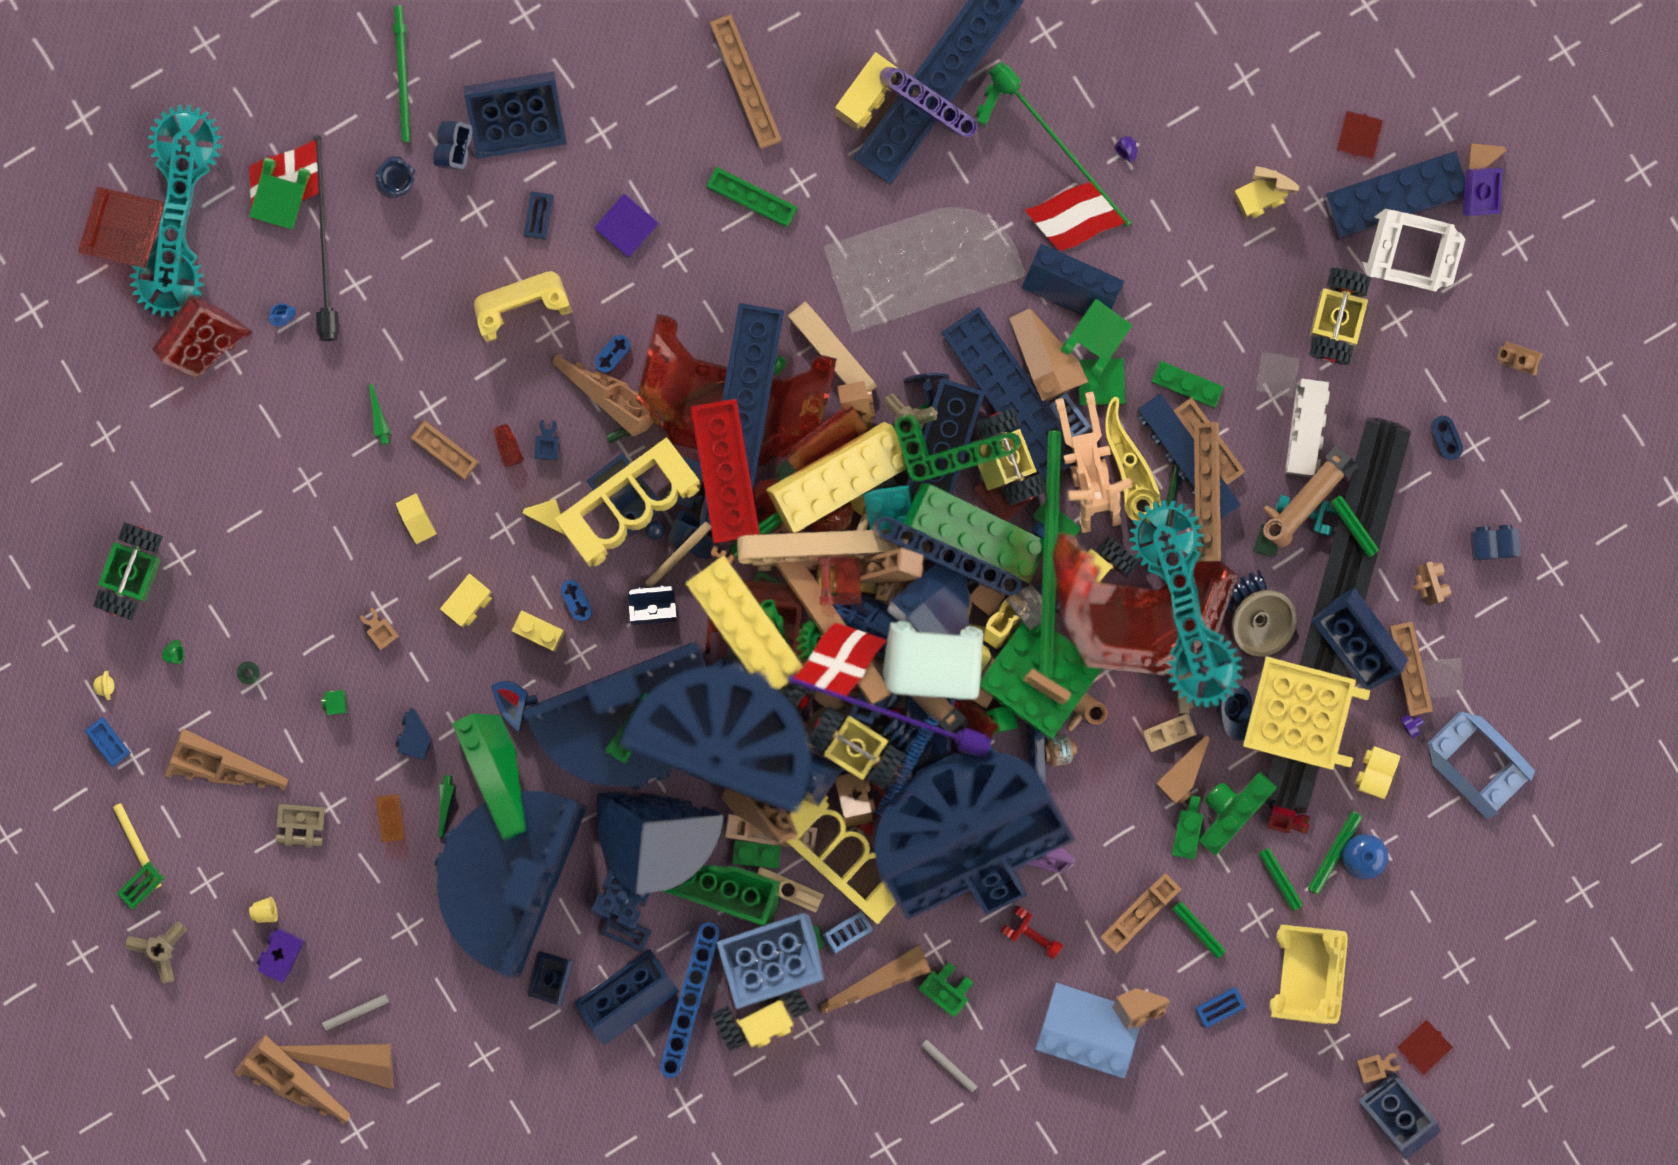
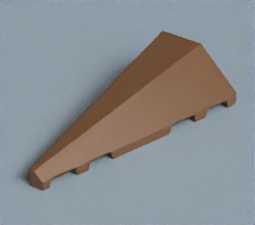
M561 354L554 356L552 364L633 437L647 431L667 406L668 402L662 399L660 402L648 398L649 393L645 391L639 394L630 389L627 383L596 370L595 373L583 369L582 363L577 362L574 365L565 360Z
M183 728L176 741L164 775L166 777H172L173 774L183 775L189 780H192L193 777L208 778V782L242 786L244 783L258 784L259 788H265L266 785L280 786V790H285L288 782L287 778Z
M920 945L820 1005L822 1013L825 1014L930 972Z
M266 1035L253 1046L233 1073L238 1077L243 1074L254 1079L253 1084L258 1086L261 1083L274 1089L273 1093L304 1107L307 1105L319 1109V1114L326 1116L327 1113L340 1119L341 1124H345L350 1117V1114Z
M392 1044L278 1046L292 1059L393 1089Z

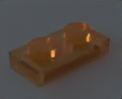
M400 794L376 797L382 843L406 840Z

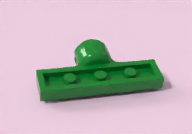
M1261 772L1253 778L1240 794L1235 793L1225 783L1216 785L1207 795L1205 803L1217 813L1218 817L1198 841L1217 856L1277 787Z

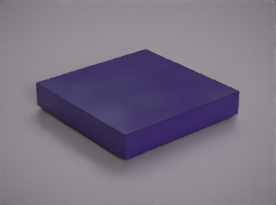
M1503 168L1466 169L1463 215L1500 214Z
M623 194L594 229L630 258L659 223L627 195Z

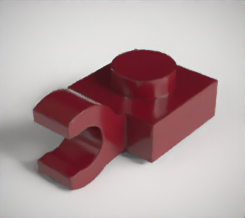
M1273 805L1267 828L1285 833H1290L1291 829L1297 830L1300 833H1307L1310 816L1304 814L1295 816L1296 811Z

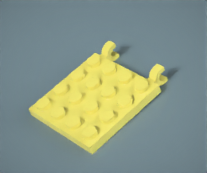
M1265 657L1243 747L1331 770L1334 769L1335 764L1351 767L1353 758L1337 753L1351 698L1368 700L1370 691L1354 687L1356 683L1354 679Z

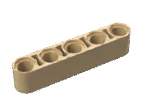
M806 301L788 315L790 321L844 384L864 381L866 390L871 389L872 391L877 387L871 377Z

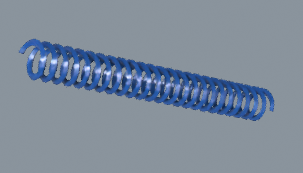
M929 715L928 717L936 723H932L928 719H925V721L936 727L935 725H938L937 720ZM921 727V730L927 732L929 735H926L925 733L918 731L919 734L925 736L927 739H924L923 737L916 735L918 739L923 740L925 743H922L917 739H914V741L918 744H921L923 747H920L917 744L912 743L914 747L919 748L921 751H918L915 748L910 747V749L918 753V755L914 754L911 751H908V754L914 756L916 759H913L909 755H905L906 758L912 760L914 763H911L907 759H903L904 762L910 764L912 767H909L905 763H901L902 766L908 768L910 771L904 769L903 767H899L900 770L906 772L908 775L900 771H897L899 775L904 776L906 779L898 775H894L897 779L902 780L903 783L899 782L896 779H892L895 783L900 784L901 787L897 786L892 782L890 783L891 786L897 788L898 790L903 788L905 781L908 780L907 777L910 776L909 773L912 772L911 769L914 768L916 761L919 760L918 757L921 756L920 753L923 752L922 749H925L924 745H927V741H929V737L932 736L931 733H934V731H928L927 729ZM890 786L888 787L889 790L895 793L899 792ZM886 790V793H887V794H889V795H891V796H893V797L895 796V794H893L892 792ZM884 794L885 798L889 800L892 799L890 796ZM882 798L883 802L889 804L888 800ZM879 802L881 806L887 807L886 804ZM877 806L879 810L885 811L884 808ZM875 810L877 814L881 816L883 815V813H881L880 811Z

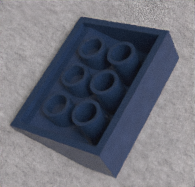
M554 71L464 86V96L469 122L472 125V138L477 159L567 144Z

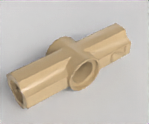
M760 867L757 874L780 882L779 897L812 912H817L824 894ZM791 883L795 887V892L792 896L787 897L783 895L781 889L784 884Z

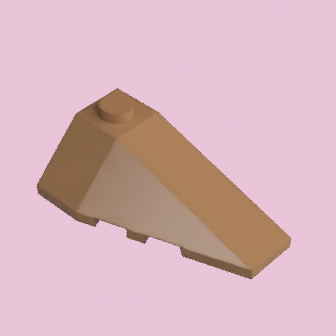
M1031 308L1009 318L1042 401H1049L1088 382L1079 360L1071 353L1065 354L1060 350L1063 343L1057 339Z
M727 788L724 790L721 798L734 814L778 843L797 839L798 833L792 818L785 810Z

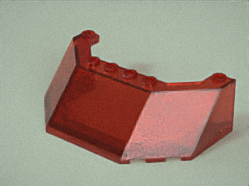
M657 314L636 400L641 406L644 405L648 409L650 417L659 428L663 427L668 433V439L673 444L698 450L691 406L722 401L728 367L693 358L676 337L677 321L672 317ZM820 355L813 359L811 368L808 371L786 380L773 378L758 465L768 464L771 459L778 456L783 458L795 453V449L820 430L831 390L837 358Z
M1059 533L1052 552L1061 616L1085 664L1088 667L1156 675L1167 674V671L1173 666L1168 661L1175 660L1170 652L1178 638V629L1173 614L1172 596L1168 584L1157 590L1097 582L1102 569L1098 565L1092 564L1096 557L1077 546V540L1071 534ZM1221 561L1196 562L1193 576L1198 588L1202 618L1209 629L1218 633L1238 575ZM1179 575L1176 579V584L1180 588L1186 584V579L1183 575ZM1189 619L1186 622V628L1189 632L1194 631L1196 624L1192 619ZM1196 641L1193 645L1195 653L1197 652L1196 649L1202 645L1199 641Z

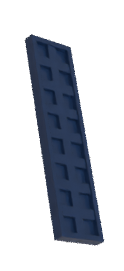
M978 307L945 329L941 334L979 389L985 392V397L995 412H1004L1015 408L1021 425L1009 429V432L1021 430L1035 469L1046 483L1048 432L1056 430L1062 433L1061 424L1046 402L1042 401L1033 383L980 307ZM1063 433L1060 473L1074 464H1065L1064 455L1073 454L1074 452L1071 447L1065 444Z

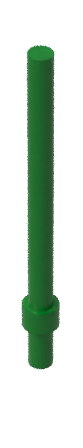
M394 6L395 24L392 26L393 34L396 38L402 143H409L411 138L404 34H407L403 18V6Z

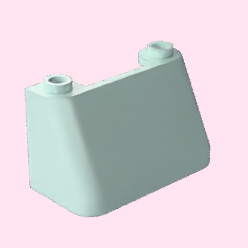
M905 621L890 623L883 667V676L887 689L897 694L961 699L977 698L980 688L983 645L982 630L970 626L961 630L960 636L918 633L910 623Z

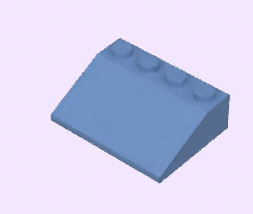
M802 913L717 942L736 1009L824 980L816 935L808 914Z
M1056 983L1035 1049L1125 1078L1139 1028L1132 1027L1126 1030L1112 1008L1114 1001Z

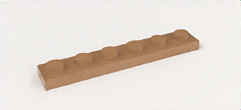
M730 14L710 22L760 150L782 142L732 15Z
M1194 423L1195 516L1199 517L1195 524L1203 525L1198 530V533L1205 534L1204 537L1198 538V541L1202 542L1204 546H1197V550L1202 553L1197 562L1221 561L1219 423Z

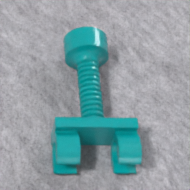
M1279 496L1275 509L1278 513H1281L1290 503V497ZM1323 500L1319 510H1313L1308 518L1312 517L1315 520L1313 532L1331 536L1333 527L1321 524L1324 511L1332 514L1338 513L1330 502Z

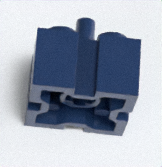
M609 869L602 886V890H605L606 893L605 895L598 894L591 910V915L607 922L611 916L618 919L616 926L634 932L641 916V911L637 909L639 906L645 907L651 892L645 896L635 895L633 891L620 883L611 869Z

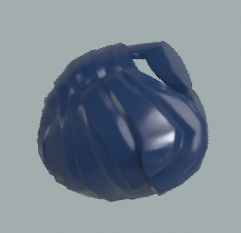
M388 157L375 173L378 192L388 198H398L407 194L412 188L416 170L401 157Z

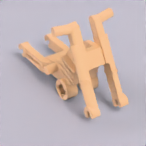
M1093 392L1085 393L1093 433L1071 437L1063 398L1055 400L1064 442L1074 452L1073 454L1064 455L1065 464L1076 462L1075 466L1070 467V473L1074 487H1079L1080 491H1068L1069 500H1081V519H1079V524L1081 525L1082 533L1091 532V516L1096 512L1110 510L1113 527L1121 525L1119 492L1132 487L1130 478L1109 485L1107 463L1105 459L1100 460V457L1110 455L1109 446L1097 447V442L1102 435Z

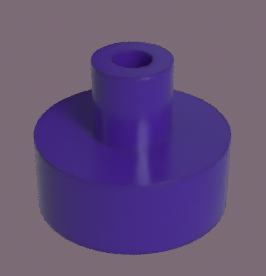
M1406 715L1400 719L1403 728L1411 739L1420 734L1418 727L1424 724L1420 716L1412 720L1409 715Z

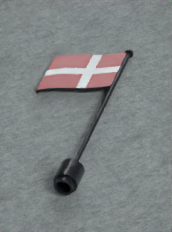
M316 135L313 141L295 150L267 158L276 161V166L272 173L274 177L296 183L300 168H305L311 172L301 202L316 195L319 198L324 307L320 308V312L315 313L316 335L319 336V341L338 340L337 335H339V315L337 311H334L333 307H329L320 149L322 137ZM264 159L249 167L251 208L262 174Z

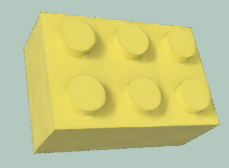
M876 52L835 107V115L857 131L860 127H866L872 118V110L874 108L878 110L885 100V92L889 89L880 82L881 71L886 67L897 68ZM895 73L891 76V83L896 80Z

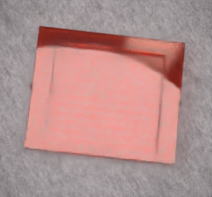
M97 187L78 252L146 269L165 202Z
M853 406L847 410L841 409L793 445L790 449L791 452L786 457L797 472L869 430Z

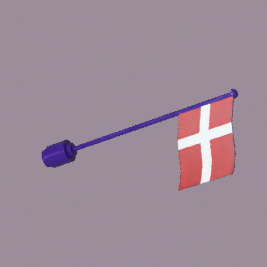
M835 622L823 634L805 665L795 676L791 675L788 677L789 684L793 682L956 739L955 744L958 745V750L977 757L980 755L985 757L989 749L991 739L986 738L985 734L968 728H964L963 732L959 731L958 734H954L847 697L848 693L862 678L874 655L888 640Z

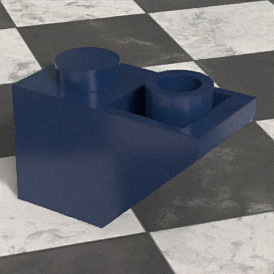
M410 708L409 712L404 713L402 725L405 726L403 734H398L395 747H398V753L426 760L432 737L418 711Z

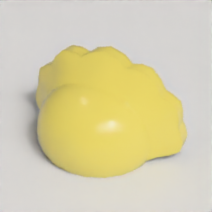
M105 671L93 683L95 693L99 696H104L107 700H111L110 694L114 691V681L109 676V671Z

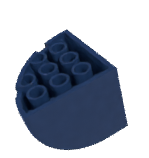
M626 792L597 793V827L605 859L620 883L639 896L673 888L693 876L712 854L721 833L724 815L705 806L701 807V809L692 807L693 802L668 796L640 793L639 797L626 796Z

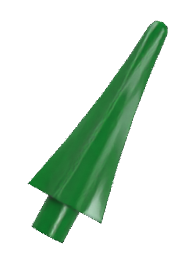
M369 384L374 436H376V439L379 438L381 445L389 444L388 435L392 434L380 408L374 386Z
M444 775L443 783L439 784V838L444 837L446 820L456 787L455 784H452V775Z

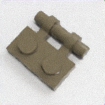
M278 804L277 827H284L286 830L285 835H276V843L285 844V846L290 847L293 844L305 845L306 848H313V846L322 847L323 837H314V830L324 831L325 807ZM294 828L306 829V836L293 835Z

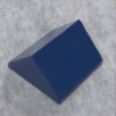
M540 951L528 996L562 1006L575 960Z

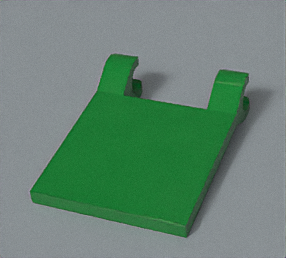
M265 158L249 217L293 230L311 172L305 168H300L296 183L274 177L272 173L275 169L276 161Z
M1095 299L1060 350L1065 354H1070L1078 342L1099 357L1090 368V372L1094 375H1100L1133 325Z

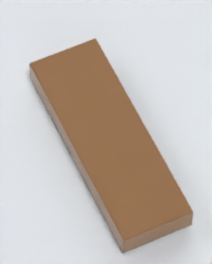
M425 420L411 437L414 442L464 480L468 478L479 463Z

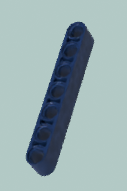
M883 517L878 518L873 523V532L877 537L900 548L921 554L924 559L995 592L1012 596L1021 590V581L1017 576L897 520ZM884 521L890 526L887 534H883L880 531V525ZM904 531H907L911 537L907 544H904L901 540V534ZM924 541H928L931 544L929 553H924L921 546ZM946 550L952 554V559L948 563L942 559L943 552ZM966 560L971 561L973 566L972 570L968 573L963 569V563ZM987 569L993 573V579L990 582L984 579V572ZM1007 579H1011L1014 585L1010 592L1004 587Z

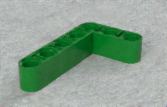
M905 414L895 423L896 434L909 475L915 481L927 480L1013 454L1020 446L1019 437L1015 433L1007 432L929 455L917 417L912 414ZM903 420H909L912 423L911 431L903 429ZM1004 438H1009L1013 441V449H1006L1003 446ZM910 442L918 444V453H912L909 450L908 445ZM986 444L991 447L992 453L990 456L982 454V445ZM960 451H965L969 454V462H962L960 460ZM942 457L947 460L948 466L946 469L938 466V458ZM916 464H922L926 468L925 475H919L916 472Z

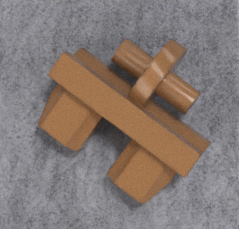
M1506 341L1505 345L1500 348L1498 360H1500L1499 363L1531 375H1537L1538 364L1543 353Z
M1431 561L1416 566L1418 575L1415 576L1417 585L1412 586L1411 589L1412 591L1419 590L1421 598H1426L1428 606L1442 602L1444 598L1452 594L1448 584L1439 585L1437 577L1444 575L1445 572L1442 563H1433Z

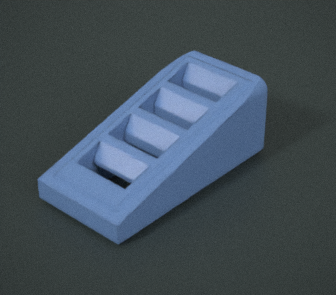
M1067 393L1060 396L1058 399L1063 398L1064 404H1069L1065 408L1066 414L1072 410L1074 411L1067 418L1068 423H1072L1077 418L1080 420L1070 427L1071 437L1093 433L1091 425ZM1053 401L1048 406L1060 422L1056 409L1057 405ZM1082 426H1084L1083 429H1081L1079 432H1077L1076 434H1074L1075 431H1077V430L1080 429Z
M860 911L820 937L833 956L872 932L873 928L863 912ZM856 919L863 928V932H860L858 927L854 923ZM848 924L850 925L851 929L853 930L856 936L852 937L851 933L846 927ZM840 929L848 941L844 942L838 932ZM833 934V936L839 944L838 947L835 945L830 935Z

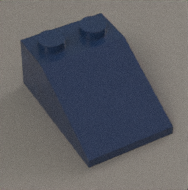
M1395 1072L1358 1100L1404 1160L1441 1132L1435 1118Z

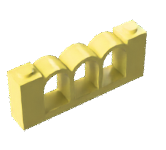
M665 438L555 518V521L589 567L592 565L597 566L606 559L605 556L608 554L606 549H613L621 545L627 535V529L639 530L646 527L652 519L653 510L665 511L672 508L677 502L679 495L682 499L685 497L690 498L699 491L701 484L668 438ZM655 464L672 484L671 494L662 501L651 500L635 480ZM629 483H631L646 503L644 514L636 520L625 519L609 500L612 495ZM603 502L620 523L618 533L610 539L597 537L582 518Z
M825 796L819 807L802 799L798 812L788 813L792 818L798 837L786 842L871 920L878 924L896 904L884 882L881 881L865 900L847 884L866 861L876 858L874 852L869 853L868 841L858 832L846 831L845 821L842 816L833 810L827 809L829 806L826 802L827 796ZM832 815L838 821V833L826 848L816 856L799 839L820 816ZM854 836L862 844V854L844 876L840 878L823 860L845 837Z

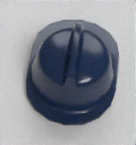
M1243 686L1239 688L1232 687L1234 695L1231 696L1226 693L1227 701L1223 702L1219 698V705L1216 706L1217 713L1222 718L1224 731L1228 737L1237 741L1245 739L1252 712L1251 694Z

